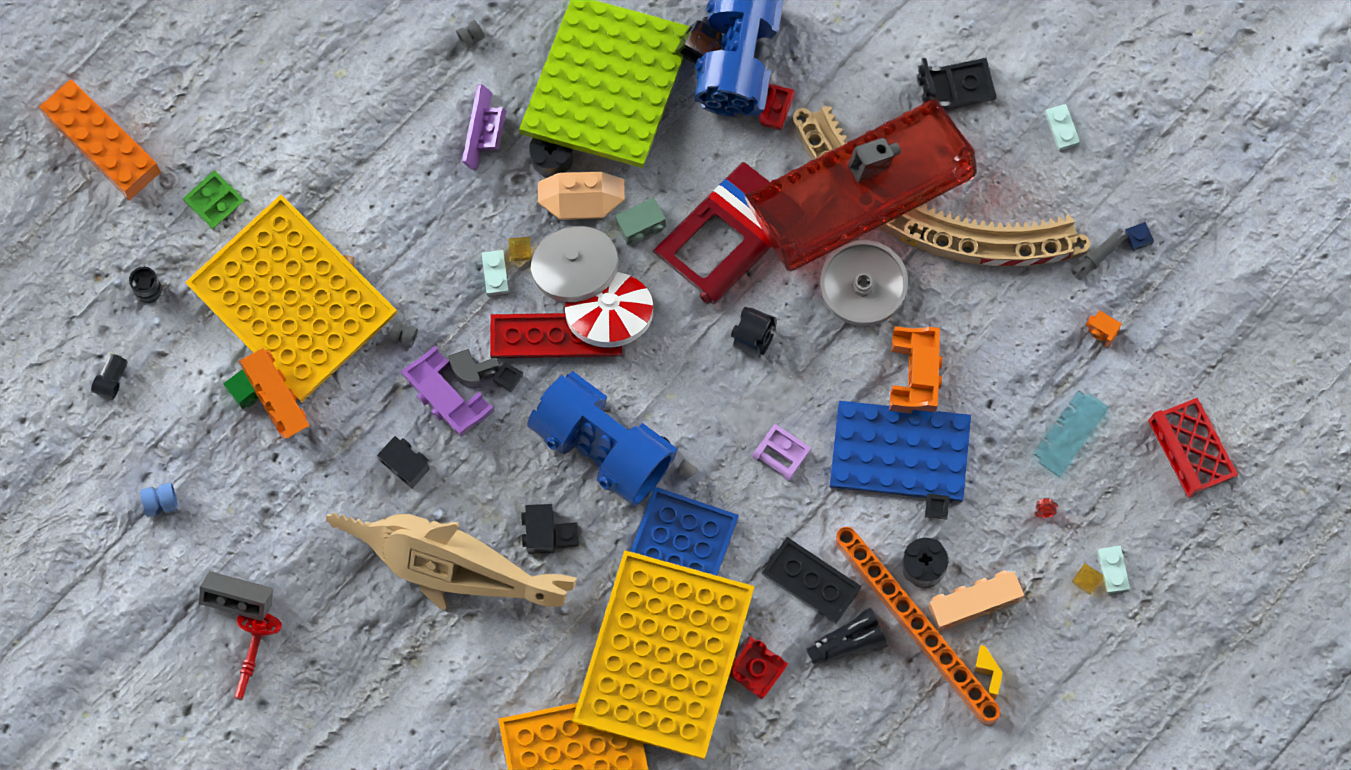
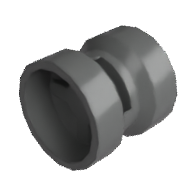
M475 20L469 22L467 27H461L456 30L458 38L466 49L471 47L473 42L481 41L485 38L481 27Z
M396 321L391 330L389 340L394 343L401 342L405 347L412 348L417 338L418 328L414 326L408 327L403 322Z

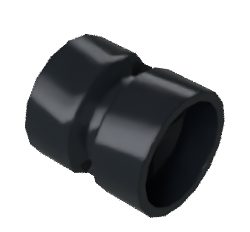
M143 266L134 269L130 274L129 285L139 301L152 303L161 296L162 285L154 270Z

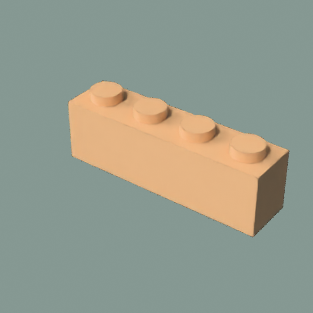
M1005 570L997 573L993 579L987 580L983 578L974 582V586L969 588L961 586L954 589L950 595L940 594L933 597L929 603V610L938 632L1021 602L1023 601L1024 593L1015 572L1008 573Z

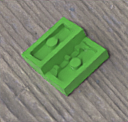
M216 170L183 198V201L211 229H214L245 201L231 185L227 184Z

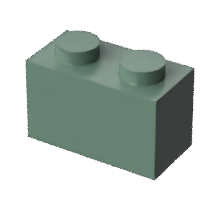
M654 197L615 215L616 225L627 245L639 243L645 236L658 234L666 227V219Z

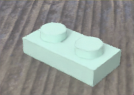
M1064 104L1045 110V115L1058 150L1061 151L1078 146L1080 140L1067 105Z
M504 251L483 252L482 260L487 296L508 294Z
M1121 545L1098 549L1106 593L1113 594L1129 591L1130 586Z

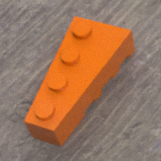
M261 348L238 361L281 438L287 439L310 426L305 412L296 403L297 399L293 391L285 385L284 381L286 379L280 369L276 370L273 364L275 359L269 350L265 351L264 348Z

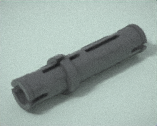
M1118 229L1091 254L1088 253L1084 256V260L1071 270L1072 274L1075 275L1081 270L1082 272L1076 278L1082 280L1092 269H1097L1100 266L1099 263L1128 240L1127 234L1125 233L1118 239L1124 232L1122 229Z

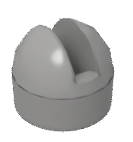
M683 459L678 470L681 476L690 478L697 472L698 468Z

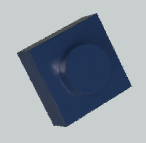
M1146 222L1125 229L1133 251L1154 243Z

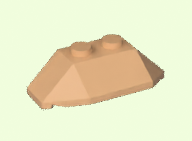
M604 172L557 173L538 182V204L546 208L559 220L602 219L625 201L624 179Z

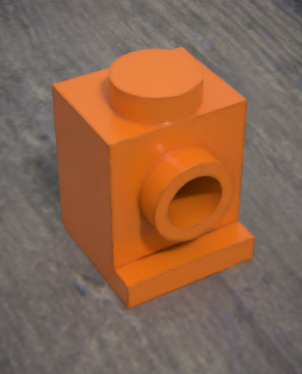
M1099 310L1096 316H1090L1085 326L1089 328L1088 332L1091 333L1092 337L1099 341L1104 340L1106 342L1105 346L1109 348L1120 331L1122 323Z

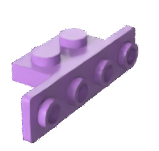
M478 84L474 96L475 101L470 116L471 121L467 133L465 151L463 152V163L471 170H477L481 151L499 150L507 112L503 107L489 108L492 92L483 84Z

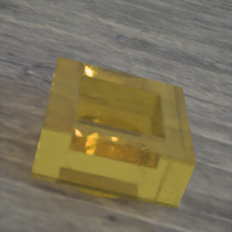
M530 236L508 238L510 262L532 260Z
M1084 563L1072 580V584L1091 595L1104 575Z

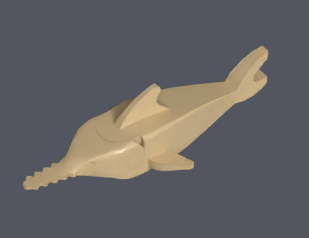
M336 512L326 516V521L330 523L332 528L338 527L340 531L345 530L348 535L353 534L356 539L361 538L362 542H366L398 577L419 584L423 594L442 610L447 608L444 591L468 595L525 598L543 606L557 607L564 605L567 591L573 590L576 585L577 578L567 575L540 574L531 577L470 534L458 530L460 527L458 522L445 524L435 521L429 522L427 519L411 514H395L373 523L368 521L363 523L360 519L355 521L352 517L347 519L345 515L338 516Z

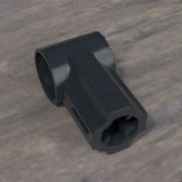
M110 354L101 374H98L93 380L91 392L113 400L119 391V381L128 361L119 355Z

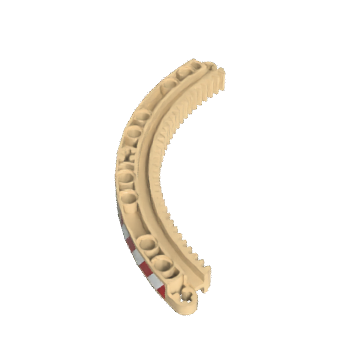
M823 106L820 111L811 113L806 108H799L794 112L793 124L800 141L819 173L833 190L859 215L880 230L910 246L939 257L994 267H1025L1051 264L1083 256L1089 250V238L1083 234H1077L1074 227V219L1069 214L1066 215L1065 221L1059 216L1057 223L1052 218L1049 220V224L1041 220L1040 226L1037 225L1036 221H1033L1032 227H1029L1027 222L1024 223L1023 227H1020L1019 223L1016 222L1014 228H1012L1010 223H1007L1006 228H1003L1001 222H999L997 227H994L993 222L986 226L985 221L977 225L976 219L969 224L966 217L963 222H960L958 215L953 220L951 213L943 217L942 210L935 214L934 207L930 211L927 210V204L919 207V200L913 204L911 196L904 199V192L898 195V188L896 187L891 190V183L884 185L885 178L878 179V174L861 183H857L848 168V163L855 148L851 149V142H846L847 136L842 135L843 129L839 128V122L835 121L832 107ZM800 115H803V117L806 118L805 123H802V121L799 120ZM816 140L820 144L814 146L811 145L809 142ZM830 161L833 165L825 166L823 162ZM869 201L871 205L863 206L860 202ZM887 215L890 216L892 219L890 221H884L881 219V217ZM944 241L947 243V246L940 247L937 242ZM1077 241L1081 244L1084 243L1083 249H1080L1079 246L1074 247ZM969 247L973 252L966 253L962 249ZM1053 248L1056 252L1050 254L1045 249ZM1027 251L1030 255L1024 257L1019 252Z

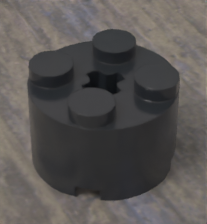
M532 138L530 142L531 164L541 176L548 178L557 173H565L572 167L574 161L573 149Z
M744 307L741 312L739 325H735L731 332V337L734 338L733 346L735 349L761 358L760 354L764 355L772 342L774 334L771 333L772 327L776 328L777 318L754 308Z
M919 538L909 543L904 551L902 560V572L905 578L919 588L933 587L943 579L948 566V554L941 542L931 538ZM922 560L929 562L928 566H924Z

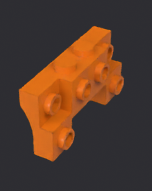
M895 326L892 332V352L909 354L908 387L892 386L890 390L889 411L912 413L913 410L936 411L938 407V389L942 385V376H939V369H941L943 357L939 356L940 328H904Z

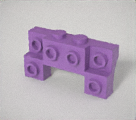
M434 346L421 358L404 368L401 373L417 391V399L424 406L428 404L432 408V415L438 421L443 420L462 437L475 424L479 425L494 412V408L482 398L479 392L465 403V400L440 375L450 366V361L447 358L445 359L439 353L438 348Z

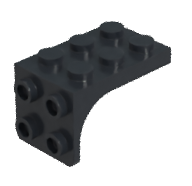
M921 58V65L918 66L917 82L919 87H923L922 102L924 106L928 107L929 113L996 100L997 96L987 58L941 67L928 66L927 59Z

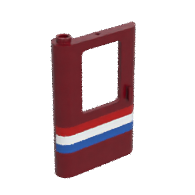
M741 162L652 252L696 287L701 293L699 297L703 302L708 305L710 303L715 305L804 215V211L796 202L751 166ZM713 216H718L743 236L744 240L706 278H701L679 260L675 254Z

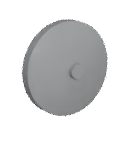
M575 226L561 229L540 243L532 257L531 271L537 287L546 296L562 302H579L600 294L611 284L618 271L619 260L615 245L606 234L591 227Z
M858 240L846 243L834 250L822 267L820 291L824 303L836 317L850 324L868 326L889 319L902 306L907 293L908 277L902 260L893 250L878 242Z

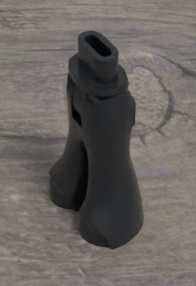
M870 607L861 612L851 622L824 635L818 641L816 640L814 642L815 645L806 650L813 665L821 661L826 663V661L838 660L863 650L883 649L888 647V644ZM872 629V630H870V631H868V632H866V633H864V634H862V635H860V636H857V637H855V638H853V639H851V640H848L849 638H851L852 636H854V635H856V634H858V633H860V632H863V631Z

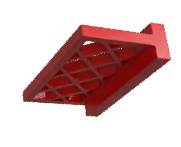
M1198 397L1167 410L1154 412L1149 418L1148 422L1188 498L1238 476ZM1194 405L1198 412L1197 418L1186 415V409ZM1173 414L1180 417L1178 426L1169 423L1166 416ZM1183 419L1195 423L1192 432L1181 428ZM1198 425L1207 429V438L1195 433ZM1179 432L1190 436L1188 445L1179 442L1177 438ZM1193 438L1205 442L1202 451L1191 447ZM1208 444L1217 448V457L1205 453ZM1189 452L1200 456L1198 465L1189 461ZM1203 458L1215 462L1212 471L1201 467ZM1218 463L1226 466L1230 474L1224 476L1216 473ZM1199 471L1210 475L1208 483L1201 484L1198 478Z

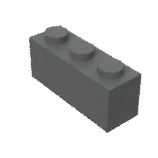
M209 571L200 586L199 604L263 621L272 606L273 588Z

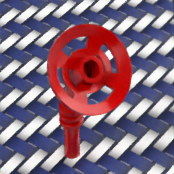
M268 613L263 621L241 615L237 617V625L244 631L251 633L252 640L247 658L243 660L244 665L241 666V677L234 696L236 700H243L249 678L253 676L252 672H254V667H256L254 662L261 637L276 634L282 628L281 621Z

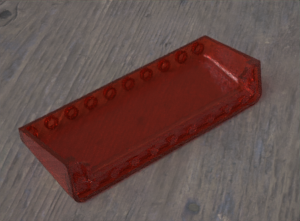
M934 98L871 131H867L864 135L850 140L834 150L828 151L817 159L811 160L807 164L791 170L777 179L771 180L768 184L752 190L745 195V199L786 270L794 271L971 180L977 173L975 152L937 99ZM880 138L886 139L889 145L895 142L899 144L901 154L893 158L887 170L861 183L856 182L848 168V163L855 147Z

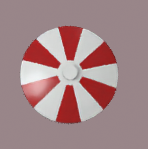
M617 272L611 284L600 294L579 302H566V320L571 331L588 344L599 347L622 346L636 340L648 329L653 317V301L650 292L643 283L630 275Z

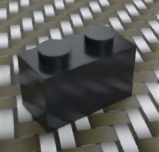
M394 436L377 454L379 462L413 489L430 470L427 463L429 460L421 452L416 454L411 450V444L404 438L400 440Z
M552 504L525 505V512H521L522 526H526V534H522V547H526L528 554L555 553Z

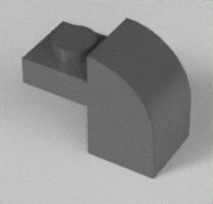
M469 349L448 356L455 378L460 384L469 388L482 387L480 379L492 378L499 370L496 358L474 364Z

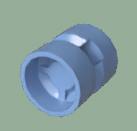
M172 482L159 485L158 489L149 487L140 490L147 518L159 515L162 510L165 513L178 510L177 497Z

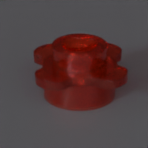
M1050 498L1040 499L1035 506L1037 509L1035 516L1049 518L1057 514L1055 509L1058 507V504Z

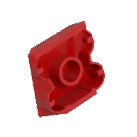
M749 636L737 650L729 676L762 700L788 666V663L778 654H774L767 649L766 644L761 640H755Z

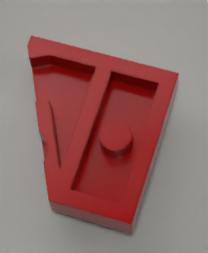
M769 83L765 108L759 115L761 126L782 130L795 95L794 89Z

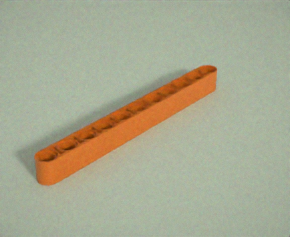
M848 526L840 528L836 535V546L977 719L986 726L995 724L1000 715L998 704L855 530ZM843 535H848L852 538V541L843 543L840 538ZM862 552L866 555V558L864 560H857L854 555ZM875 569L880 572V576L873 578L868 572ZM889 586L895 592L892 595H886L882 589ZM905 604L909 610L907 612H900L897 606ZM919 621L922 623L923 628L915 630L912 628L911 623ZM932 638L936 640L937 646L928 647L925 641ZM948 656L952 663L944 665L940 662V658ZM959 673L963 674L966 677V681L959 683L954 679V676ZM976 691L980 694L981 698L979 700H972L969 697V692ZM985 709H992L995 716L987 718L984 716L983 711Z

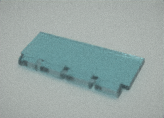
M1081 391L1076 392L1069 402V405L1075 410L1066 406L1057 419V422L1063 427L1054 424L1044 437L1051 444L1049 445L1042 441L1033 453L1040 459L1038 461L1039 464L1059 478L1110 408L1088 392L1086 395Z

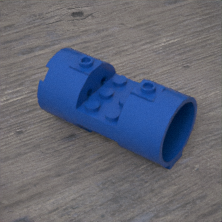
M784 0L708 1L706 12H709L707 20L714 29L723 33V47L719 51L706 52L696 62L695 70L698 71L696 78L698 81L694 100L695 102L702 103L701 108L728 117H735V114L744 113L745 116L752 115L758 117L764 111L771 71L765 69L763 63L753 57L756 39L765 37L772 39L778 32Z
M574 371L567 374L566 377L560 376L541 396V402L537 407V411L535 409L532 410L527 422L528 428L542 437L550 449L556 450L560 454H566L576 447L580 454L594 460L595 464L600 468L596 479L599 485L606 490H610L612 493H616L632 506L640 504L653 491L654 486H657L670 464L675 460L678 450L644 423L628 430L603 412L607 396Z

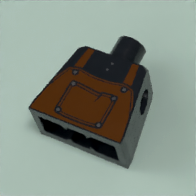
M707 16L703 17L702 21L697 20L687 28L674 53L696 64L698 58H701L706 52L721 50L723 35L710 25Z

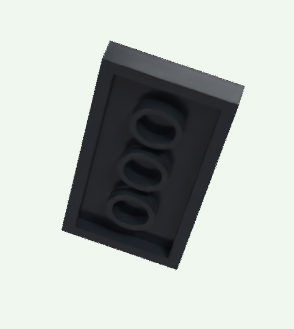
M786 537L762 571L764 577L834 624L838 623L862 588L861 585L788 537Z

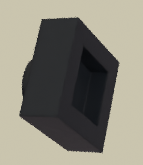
M504 361L493 377V382L512 393L523 377V372Z
M927 493L925 517L947 520L950 496Z
M577 522L555 524L557 548L579 546Z

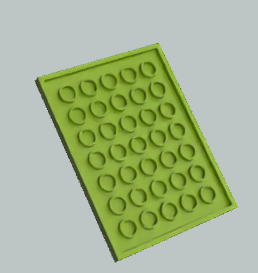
M570 0L520 125L519 134L643 168L684 60L683 57L674 52L689 26L597 0Z

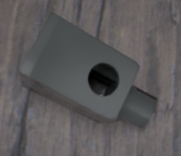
M880 138L855 147L848 163V168L856 182L861 183L887 170L893 158L901 154L900 146L897 142L889 145L886 139Z

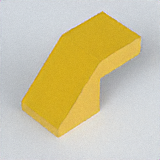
M980 645L974 672L992 676L988 693L993 699H997L1003 672L986 646Z

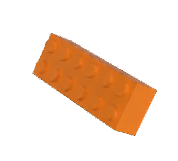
M72 79L39 106L44 117L129 201L161 173L158 164Z

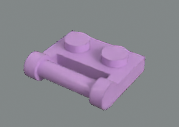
M774 424L752 457L757 461L760 459L784 475V479L790 481L810 453L811 447ZM767 447L791 462V466L787 468L766 454L765 450Z

